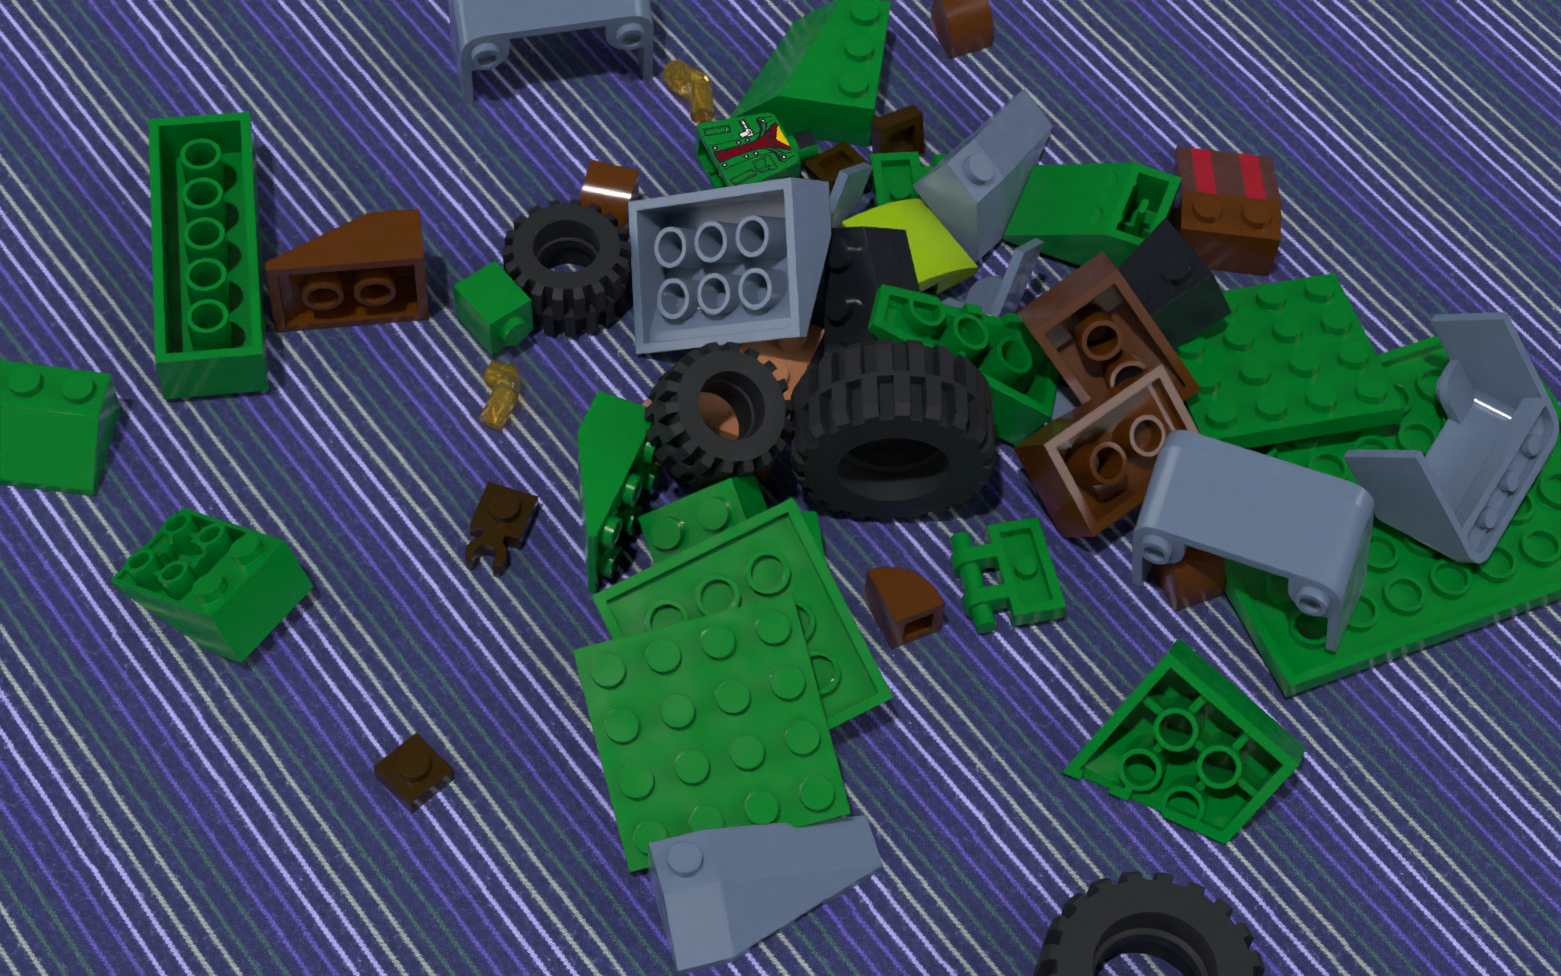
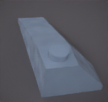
M1025 89L1018 92L912 185L974 263L980 260L1003 238L1034 165L1037 164L1053 128L1052 124Z
M866 815L833 818L799 828H794L790 824L783 822L705 829L650 842L648 845V876L677 976L736 961L749 953L751 946L775 931L781 933L794 925L796 918L821 903L828 904L881 871L883 867Z

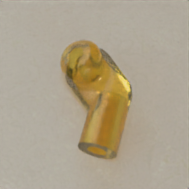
M682 60L669 62L663 70L664 80L674 93L689 101L691 120L697 124L711 122L714 118L712 83L709 77L700 70L686 65Z
M495 360L488 365L483 379L486 385L494 389L479 417V421L490 428L502 431L519 397L520 371L511 363L505 365L503 362Z

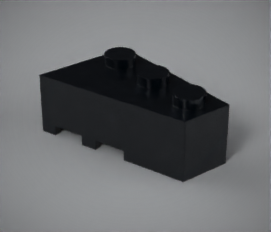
M1166 217L1117 268L1174 350L1232 313L1214 274Z
M866 226L831 228L832 234L825 259L824 356L833 351L840 354L845 352L847 346L860 342L864 346L876 344V340L879 339L868 330V325L877 289L882 284L920 292L906 230Z

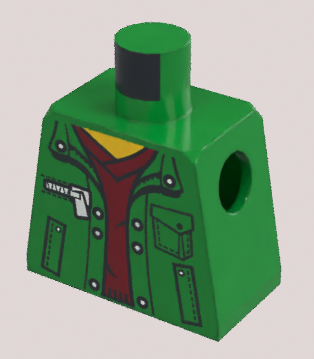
M769 112L696 125L695 158L713 189L790 177L800 178L801 162L818 155L817 142L811 130L807 129L787 136L776 116Z

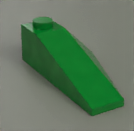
M884 284L877 289L868 330L878 339H892V343H906L907 339L919 340L923 342L924 346L933 348L937 344L949 348L954 357L961 354L967 358L989 382V389L992 391L994 430L996 436L1016 446L1051 418L1059 371L1018 314L1008 312L1003 317L982 313V307L966 303L962 308L944 305L936 296Z

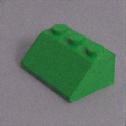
M0 360V485L95 497L120 413L112 374Z

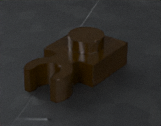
M487 483L470 522V536L476 538L466 548L467 569L473 570L476 566V561L480 557L488 555L495 558L492 564L493 576L499 578L504 574L507 568L506 546L518 550L522 549L539 508L538 496L494 483Z

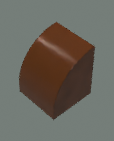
M933 0L929 27L949 59L992 46L993 19L988 0Z
M591 160L580 195L581 206L588 207L591 203L601 206L602 214L611 212L618 218V226H624L628 233V202L639 200V170Z
M1190 546L1187 547L1183 558L1179 562L1153 563L1151 567L1152 573L1174 612L1221 597L1225 588L1224 558Z
M880 567L867 571L863 600L891 649L940 631L945 602L937 589L928 580L915 572L897 567Z

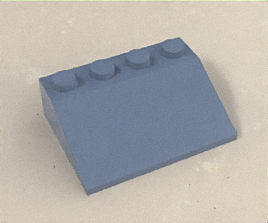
M790 177L628 202L636 354L698 349L712 342H717L719 346H723L727 342L745 344L807 336L832 234L829 182Z

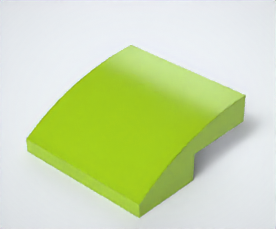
M921 198L887 203L841 222V227L866 226L906 230L920 292L931 287L936 294H939L978 272V266Z

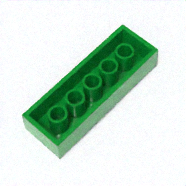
M250 112L148 119L155 364L163 399L269 390L257 162Z

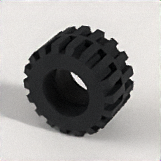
M570 199V204H560L559 200L549 201V207L542 209L537 205L529 209V217L519 216L513 222L514 230L507 231L504 238L503 265L504 271L532 301L533 329L542 326L544 334L554 336L556 331L565 332V337H576V331L585 330L588 335L597 332V325L600 323L605 326L615 321V312L622 313L627 306V297H630L632 289L630 242H628V233L624 226H618V218L611 212L603 215L601 206L593 203L588 207L581 206V200ZM561 264H578L586 267L569 273L550 270V268Z
M717 342L707 343L699 350L695 348L682 357L658 379L660 382L651 389L648 399L652 403L645 408L644 420L653 421V426L646 431L648 442L657 441L660 449L654 453L660 463L666 458L671 462L673 466L669 472L676 478L687 474L689 475L688 484L696 487H701L706 482H709V486H712L731 477L745 478L773 461L772 458L782 452L787 444L783 439L791 434L793 422L785 419V417L794 412L793 400L784 399L783 393L789 387L784 378L777 381L772 374L777 367L770 360L765 364L757 360L760 352L749 347L741 353L739 352V343L727 342L721 348H719ZM700 392L715 394L732 407L739 425L737 440L723 438L715 434L705 424L699 411L698 400Z

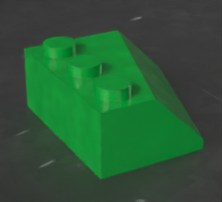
M834 0L794 21L730 118L769 112L776 116L787 136L809 129L816 140L836 143L846 141L850 145L870 147L872 135L871 119H874L891 2L881 0Z
M1178 637L1105 719L1064 768L1062 773L1081 780V778L1087 779L1109 789L1108 793L1126 801L1130 798L1161 812L1164 818L1223 844H1227L1300 765L1306 747Z

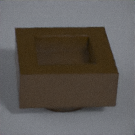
M914 104L871 119L873 154L917 151L919 155L924 154L923 114Z
M843 141L806 161L804 167L808 179L829 182L830 196L840 170L863 162L869 163L846 141ZM871 172L868 179L873 177Z
M417 732L373 766L375 778L411 814L455 779L454 769Z

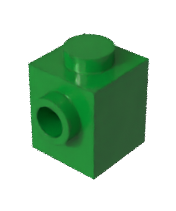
M496 261L453 285L456 317L491 355L507 346H514L520 343L528 333L533 331L531 299L515 284L514 280Z

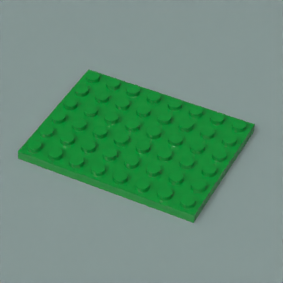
M1438 335L1377 355L1404 406L1402 423L1247 449L1338 477L1357 485L1359 484L1343 457L1348 449L1421 450L1425 457L1448 420V416L1437 398L1436 384L1450 359ZM1540 376L1539 378L1558 415V439L1489 558L1483 563L1456 562L1383 523L1374 513L1365 586L1336 652L1325 649L1328 618L1324 616H1311L1298 609L1288 593L1289 579L1224 558L1226 574L1224 591L1285 697L1561 599V407Z

